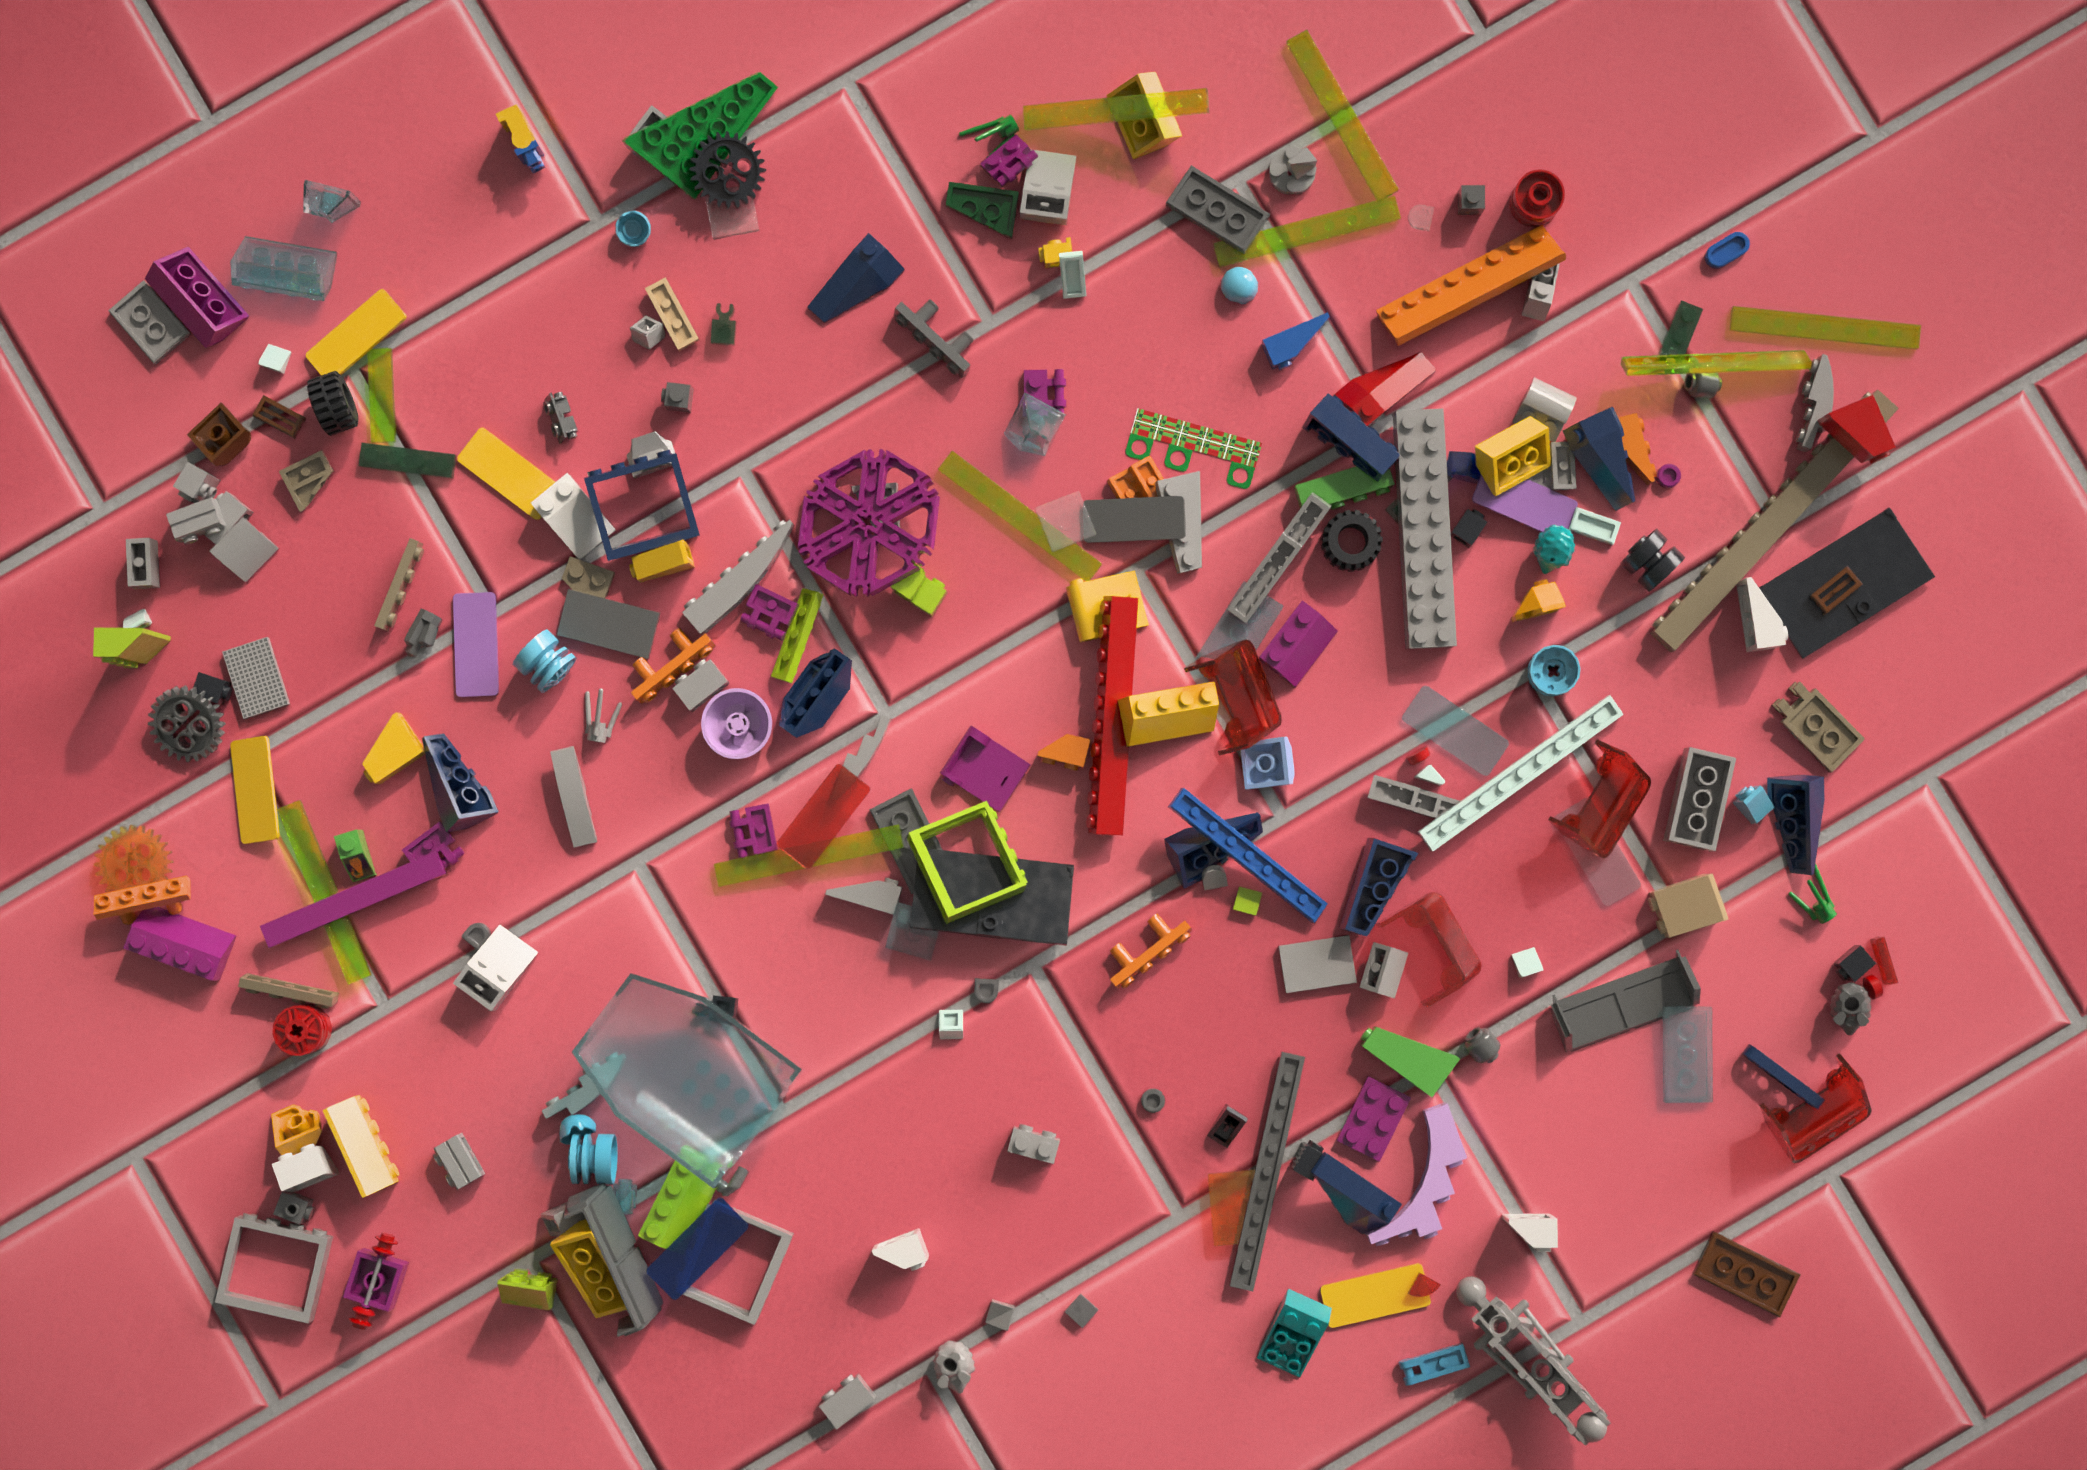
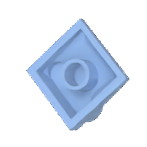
M1288 737L1240 742L1245 790L1293 784L1295 772L1292 747Z

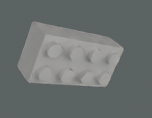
M1692 747L1684 748L1663 841L1709 852L1716 851L1736 758Z

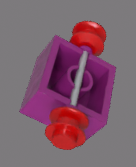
M381 1233L380 1236H375L379 1242L377 1246H372L373 1250L363 1248L357 1251L343 1298L361 1303V1305L352 1308L355 1316L348 1319L352 1322V1327L366 1330V1327L372 1326L369 1322V1317L376 1314L371 1309V1306L387 1312L395 1308L409 1262L392 1257V1255H395V1252L391 1250L392 1246L397 1245L398 1242L394 1240V1235L388 1233Z

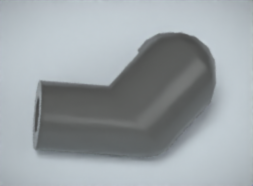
M739 1166L730 1182L727 1183L725 1180H721L716 1190L722 1193V1196L731 1195L741 1187L749 1171Z

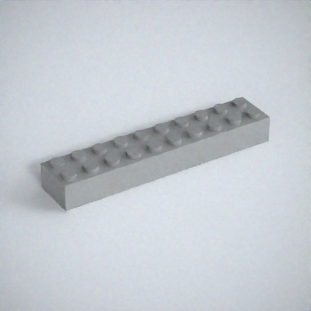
M1444 408L1395 411L1392 414L1394 446L1400 454L1395 462L1405 649L1457 646Z

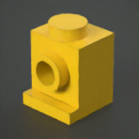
M1071 237L1066 238L1065 243H1061V240H1051L1047 242V245L1038 248L1040 262H1045V268L1060 267L1059 253L1072 252Z

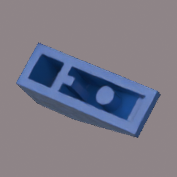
M1328 312L1262 340L1261 345L1272 370L1277 367L1279 370H1283L1292 365L1291 362L1296 359L1330 317Z

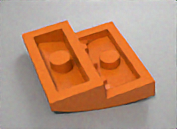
M1148 456L1131 465L1128 469L1112 476L1107 480V483L1116 499L1158 497L1154 482L1164 478L1151 456Z

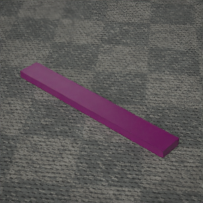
M434 852L265 923L260 928L268 948H272L445 875L446 871L438 852Z

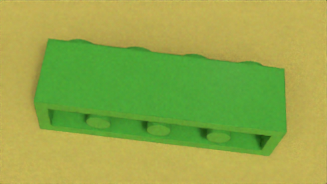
M1353 467L1297 484L1294 487V491L1300 508L1313 492L1329 503L1331 510L1344 507V502L1353 500L1354 503L1368 499L1367 495L1376 493V496L1387 494L1390 492L1389 488H1392L1395 484L1390 469L1377 482L1358 467Z

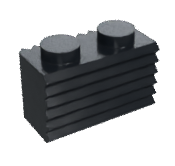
M1309 1140L1308 1143L1301 1142L1302 1146L1299 1147L1300 1150L1294 1155L1295 1159H1292L1293 1163H1290V1166L1295 1172L1314 1181L1315 1177L1311 1171L1324 1153V1148Z

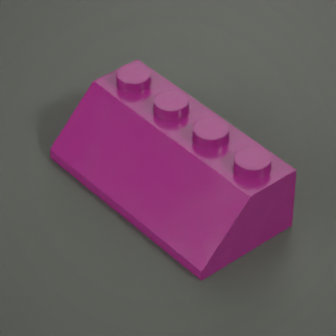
M189 247L154 261L144 278L205 348L223 341L249 318L247 312Z
M155 907L141 911L131 926L123 948L208 980L217 981L222 977L237 935L179 914L171 915L168 910Z

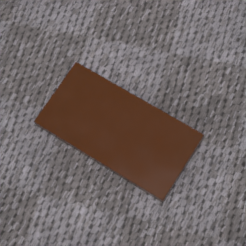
M1712 1231L1692 1273L1778 1317H1781L1801 1275Z

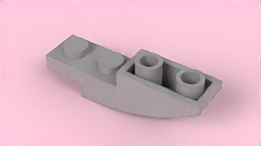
M1825 354L1812 360L1809 372L1812 374L1810 380L1805 382L1801 393L1804 395L1802 402L1811 405V407L1808 406L1803 416V420H1806L1804 428L1799 430L1796 437V442H1798L1797 450L1807 452L1812 448L1817 432H1825L1817 420L1832 412L1833 377L1828 357Z
M616 1052L603 1059L605 1063L601 1066L596 1067L593 1064L582 1071L584 1075L578 1078L583 1087L580 1088L578 1084L567 1090L568 1096L561 1100L557 1096L546 1102L547 1108L542 1110L545 1118L547 1119L565 1108H568L571 1115L593 1102L614 1080L626 1058L624 1053L617 1056Z

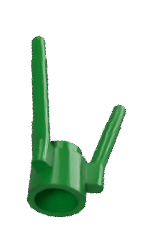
M1008 115L1005 118L1002 116L997 120L959 132V136L969 135L995 126V128L974 139L978 142L995 133H998L1001 138L1006 137L986 157L988 158L1011 139L1015 133L1019 132V127L1012 115Z
M1815 863L1814 874L1824 899H1822L1811 880H1808L1807 883L1818 901L1812 906L1814 910L1808 907L1793 892H1789V896L1810 915L1812 920L1818 919L1820 924H1823L1833 919L1837 913L1834 910L1835 905L1830 899Z

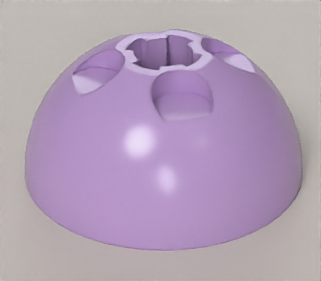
M733 688L718 693L708 702L702 714L701 729L705 741L713 751L726 758L743 759L756 754L765 746L772 730V717L767 704L757 694L746 689Z

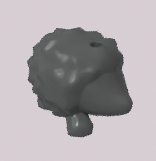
M1853 982L1838 986L1830 1000V1015L1834 1017V1022L1840 1025L1849 1036L1853 1035L1860 1026H1866L1869 1023L1868 1018L1871 1017L1870 1011L1872 1008L1870 1005L1871 998L1867 996L1868 992L1865 991L1864 987Z

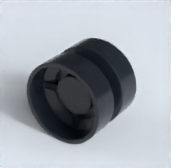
M1657 528L1647 537L1644 535L1627 551L1629 554L1620 563L1630 574L1635 573L1642 567L1645 569L1638 582L1648 592L1661 583L1685 559V556L1675 546L1664 553L1660 551L1668 539Z

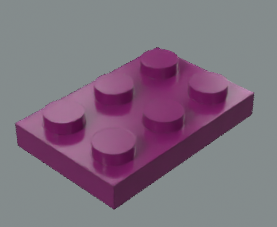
M1367 1076L1336 1140L1380 1162L1411 1097Z

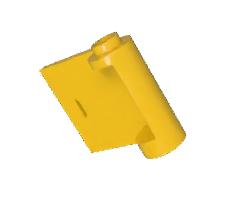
M1135 571L1086 582L1083 581V578L1070 581V586L1066 587L1080 643L1099 638L1098 630L1102 624L1100 604L1103 596L1138 598L1137 628L1149 625Z

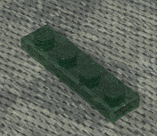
M361 443L358 466L453 479L457 456L448 453Z

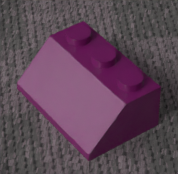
M1302 600L1259 656L1258 660L1292 686L1296 687L1338 630L1319 612Z

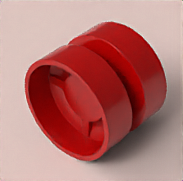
M1538 169L1526 173L1519 180L1510 196L1509 206L1513 217L1527 227H1539L1549 223L1564 203L1565 189L1563 183L1554 173L1547 170Z

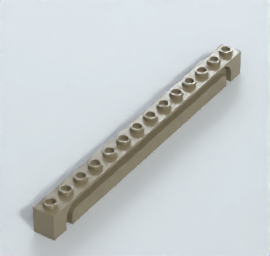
M1879 390L1873 393L1868 391L1861 399L1874 395L1886 423L1899 408ZM1829 433L1827 435L1829 440L1824 445L1820 443L1811 452L1813 457L1808 462L1804 460L1795 469L1797 472L1792 480L1788 477L1780 485L1779 488L1782 491L1776 497L1771 495L1763 504L1766 508L1760 514L1756 512L1747 521L1750 525L1746 530L1740 529L1732 537L1731 540L1734 543L1729 548L1724 546L1715 557L1718 560L1713 565L1708 564L1699 573L1702 577L1697 583L1692 581L1684 589L1686 593L1681 600L1676 598L1668 607L1670 612L1665 617L1659 616L1651 625L1654 629L1650 634L1668 651H1675L1854 458Z

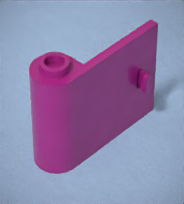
M970 726L940 771V774L943 775L941 780L952 787L955 784L959 785L983 802L987 801L989 806L1001 812L1031 764L1001 746L975 727Z

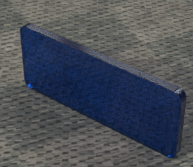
M717 1198L647 1268V1274L673 1300H677L749 1228V1225L723 1198Z

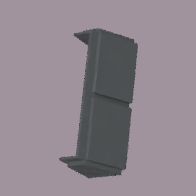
M1676 950L1674 959L1561 1000H1557L1555 994L1552 995L1551 1014L1565 1052H1573L1628 1032L1632 1028H1639L1694 1008L1695 1005L1700 1004L1701 988L1686 956L1681 957L1679 950Z
M601 1183L570 1196L568 1203H566L564 1219L581 1212L584 1213L629 1313L628 1316L619 1319L617 1336H628L644 1329L661 1311L663 1300L640 1248H635L634 1246L636 1243L635 1237L612 1186H606L605 1183Z

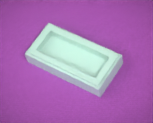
M1083 252L1059 253L1063 299L1087 296Z
M1576 507L1569 530L1600 542L1614 545L1621 522Z

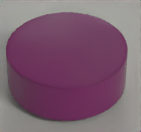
M1665 464L1657 471L1656 480L1663 488H1672L1681 479L1679 468L1673 464Z

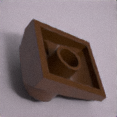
M222 402L187 434L215 466L227 465L251 441L250 431L241 424Z

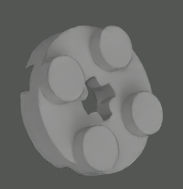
M1289 146L1280 150L1274 155L1270 163V181L1275 189L1283 194H1301L1310 188L1315 179L1316 166L1300 179H1295L1293 175H1287L1288 160L1302 150L1296 146Z

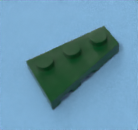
M949 182L946 207L1012 239L1019 192Z

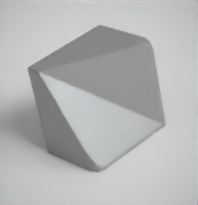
M1306 147L1288 160L1287 169L1295 179H1300L1316 166L1317 160Z
M648 316L643 317L630 327L632 340L649 350L665 338L663 323Z
M992 1299L985 1323L1008 1331L1015 1306Z

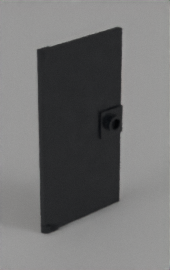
M1888 507L1877 516L1768 583L1760 586L1759 589L1781 618L1783 626L1787 628L1789 640L1803 659L1935 578V575L1897 520L1891 508ZM1848 566L1862 582V585L1824 615L1822 609L1817 607L1816 602L1809 596ZM1847 573L1824 590L1818 597L1822 599L1849 577ZM1853 581L1848 583L1824 604L1826 606L1830 605L1855 583Z
M927 848L955 909L1013 886L999 856ZM1018 859L1016 862L1019 870L1023 869L1027 880L1024 892L946 924L917 863L910 928L1067 946L1074 865Z

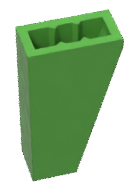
M1376 1026L1372 1029L1368 1027L1360 1038L1363 1041L1360 1044L1363 1048L1430 1097L1434 1096L1460 1060L1455 1055Z

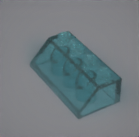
M245 236L230 261L232 285L246 289L252 288L269 293L275 292L292 297L298 296L316 301H324L332 286L337 252Z

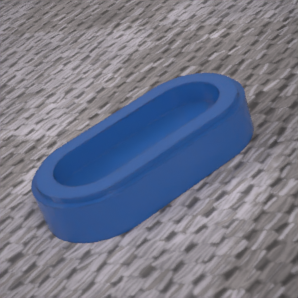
M1734 232L1715 243L1705 253L1707 265L1711 268L1719 269L1739 258L1748 251L1750 246L1749 238L1742 232Z

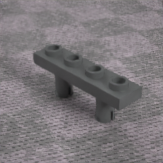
M929 299L916 313L912 312L903 302H900L894 310L895 321L901 327H907L917 342L928 346L930 353L939 360L941 358L947 364L946 367L952 374H958L963 378L969 372L971 365L960 354L973 342V338L963 331L951 344H947L926 324L939 309L932 300Z

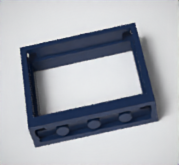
M669 449L657 452V457L649 460L647 456L633 459L634 464L625 466L624 462L611 465V470L602 472L601 468L587 472L588 476L584 477V481L608 561L700 536L676 452L671 453ZM671 462L690 527L611 548L593 483Z

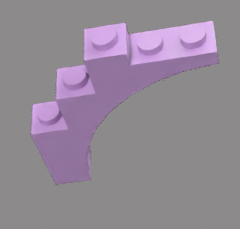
M1446 1102L1422 1110L1427 1126L1428 1152L1426 1166L1420 1183L1410 1200L1393 1217L1388 1225L1366 1233L1371 1244L1375 1243L1376 1246H1380L1390 1242V1237L1396 1235L1399 1238L1412 1234V1229L1416 1230L1419 1237L1424 1236V1239L1438 1235L1437 1231L1442 1229L1433 1201L1442 1203L1450 1200V1195L1455 1194L1445 1166L1449 1165V1168L1462 1165V1160L1467 1158L1450 1108Z

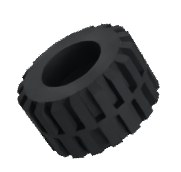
M337 371L308 380L307 391L311 406L320 426L329 436L358 426V412L352 394L344 378Z
M1346 510L1335 515L1328 522L1321 536V549L1324 550V557L1329 559L1333 567L1337 566L1342 571H1359L1369 566L1380 552L1381 543L1383 542V537L1380 535L1382 531L1380 527H1377V521L1374 518H1369L1367 513H1360L1359 510ZM1355 528L1363 534L1365 547L1360 553L1348 554L1340 548L1338 536L1343 529Z

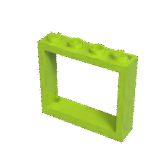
M987 801L908 833L907 841L946 924L1020 894L1026 888L1025 872L1023 869L1019 870L1016 863L1018 861L1017 855L1013 848L1009 849L1006 842L1008 840L1007 834L1003 827L999 828L996 821L998 820L997 813L992 807H989ZM981 817L1013 886L955 909L923 841Z

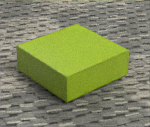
M1239 887L1233 910L1256 916L1262 892Z

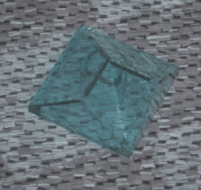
M308 180L304 181V213L327 218L333 223L361 205V201L351 191Z
M1024 393L1004 435L1018 450L1045 456L1066 414Z

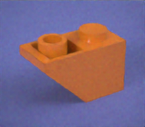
M1066 734L1039 750L1037 757L1042 758V763L1055 765L1057 761L1065 763L1064 768L1078 771V767H1084L1090 739Z

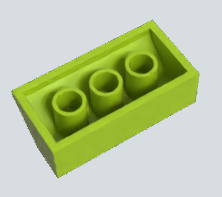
M94 628L93 657L101 658L102 663H109L124 668H138V664H147L170 642L171 636L144 628Z
M685 1147L680 1149L638 1236L659 1247L684 1255L726 1168Z

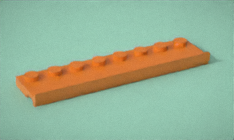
M1541 225L1377 309L1376 313L1389 334H1392L1397 345L1400 346L1565 261L1566 253L1561 250L1548 231Z

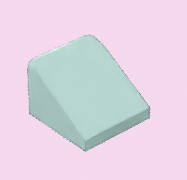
M268 344L258 364L264 368L284 374L291 351Z
M141 609L124 619L123 628H146L151 625L152 621L146 610Z
M1427 765L1414 776V778L1439 786L1445 783V780L1432 765Z
M1534 947L1511 954L1519 977L1543 971L1542 964Z
M939 1010L940 1039H963V1010Z

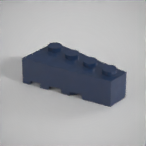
M1367 838L1339 928L1367 937L1418 853L1375 838Z

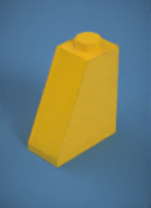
M684 540L631 557L633 564H629L632 577H637L640 583L695 568L690 547Z
M396 712L391 716L362 763L366 769L363 773L371 783L374 781L375 784H382L425 755L422 743L401 713Z

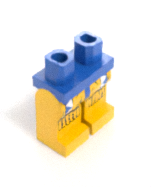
M515 104L496 113L499 123L506 132L511 131L512 143L516 147L514 151L524 165L527 164L532 173L546 168L541 159L545 154L519 106Z

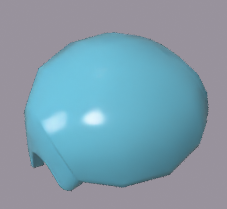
M629 211L623 213L617 220L615 233L620 242L627 246L636 247L648 240L651 235V224L648 218L641 212Z
M1234 267L1228 270L1221 279V290L1228 300L1246 304L1255 298L1258 292V281L1247 268Z
M583 1114L566 1117L560 1125V1142L571 1145L574 1133L581 1134L582 1137L585 1134L591 1135L595 1133L596 1123L592 1118Z

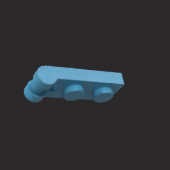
M1463 1343L1416 1357L1406 1358L1398 1362L1400 1369H1403L1405 1375L1403 1378L1405 1386L1470 1367ZM1419 1365L1421 1373L1414 1374L1412 1367Z

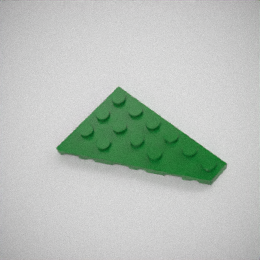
M757 72L625 137L622 142L688 196L696 199L702 189L694 190L698 182L690 181L695 176V173L689 172V168L696 166L690 162V159L698 158L693 153L695 149L702 151L699 143L702 141L708 144L707 136L716 140V132H719L721 137L724 138L726 131L729 132L730 138H733L737 132L739 140L777 90L778 86L761 72ZM718 149L717 156L725 160L729 154L726 149ZM709 159L710 163L720 166L713 159ZM708 169L705 171V175L710 180L716 171Z

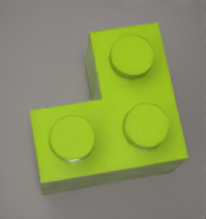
M914 563V566L919 567L921 570L890 586V588L900 597L933 616L947 594V591L943 589L945 584L936 578H933L932 581L926 578L924 569Z

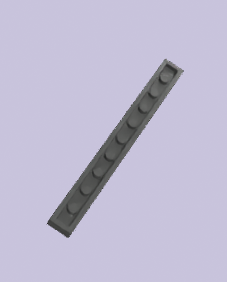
M1281 1051L1229 1284L1231 1287L1252 1292L1254 1290L1305 1061L1304 1056Z

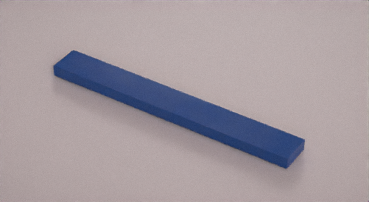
M1181 788L1168 805V808L1310 922L1315 923L1328 905L1327 902L1185 788Z

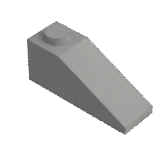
M885 877L884 882L873 881L828 889L825 895L895 915L903 887L898 886L899 881Z

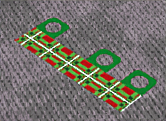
M1137 408L1126 447V454L1139 460L1150 456L1155 439L1169 443L1164 463L1166 467L1175 470L1186 471L1188 469L1193 450L1230 460L1232 462L1227 476L1228 484L1247 489L1251 485L1262 443ZM1136 440H1143L1147 445V450L1142 455H1137L1132 451V444ZM1174 451H1182L1185 454L1186 460L1180 466H1176L1171 462L1170 457ZM1238 468H1243L1248 473V478L1244 483H1237L1233 479V472Z

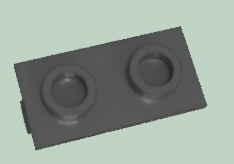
M562 392L555 393L554 395L549 393L544 399L543 405L545 413L550 415L552 421L551 430L554 437L558 438L559 444L567 436L568 439L576 438L578 429L573 416L564 418L563 415L571 412L567 397L563 396Z

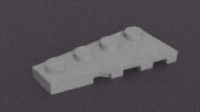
M1200 471L1154 482L1158 497L1182 496L1185 499L1186 536L1183 539H1169L1177 574L1202 568Z

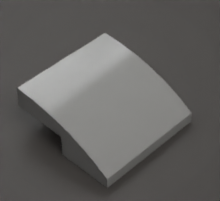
M1551 442V466L1528 478V480L1553 491L1576 489L1575 455L1572 453L1568 442Z
M242 517L209 552L246 582L279 548Z

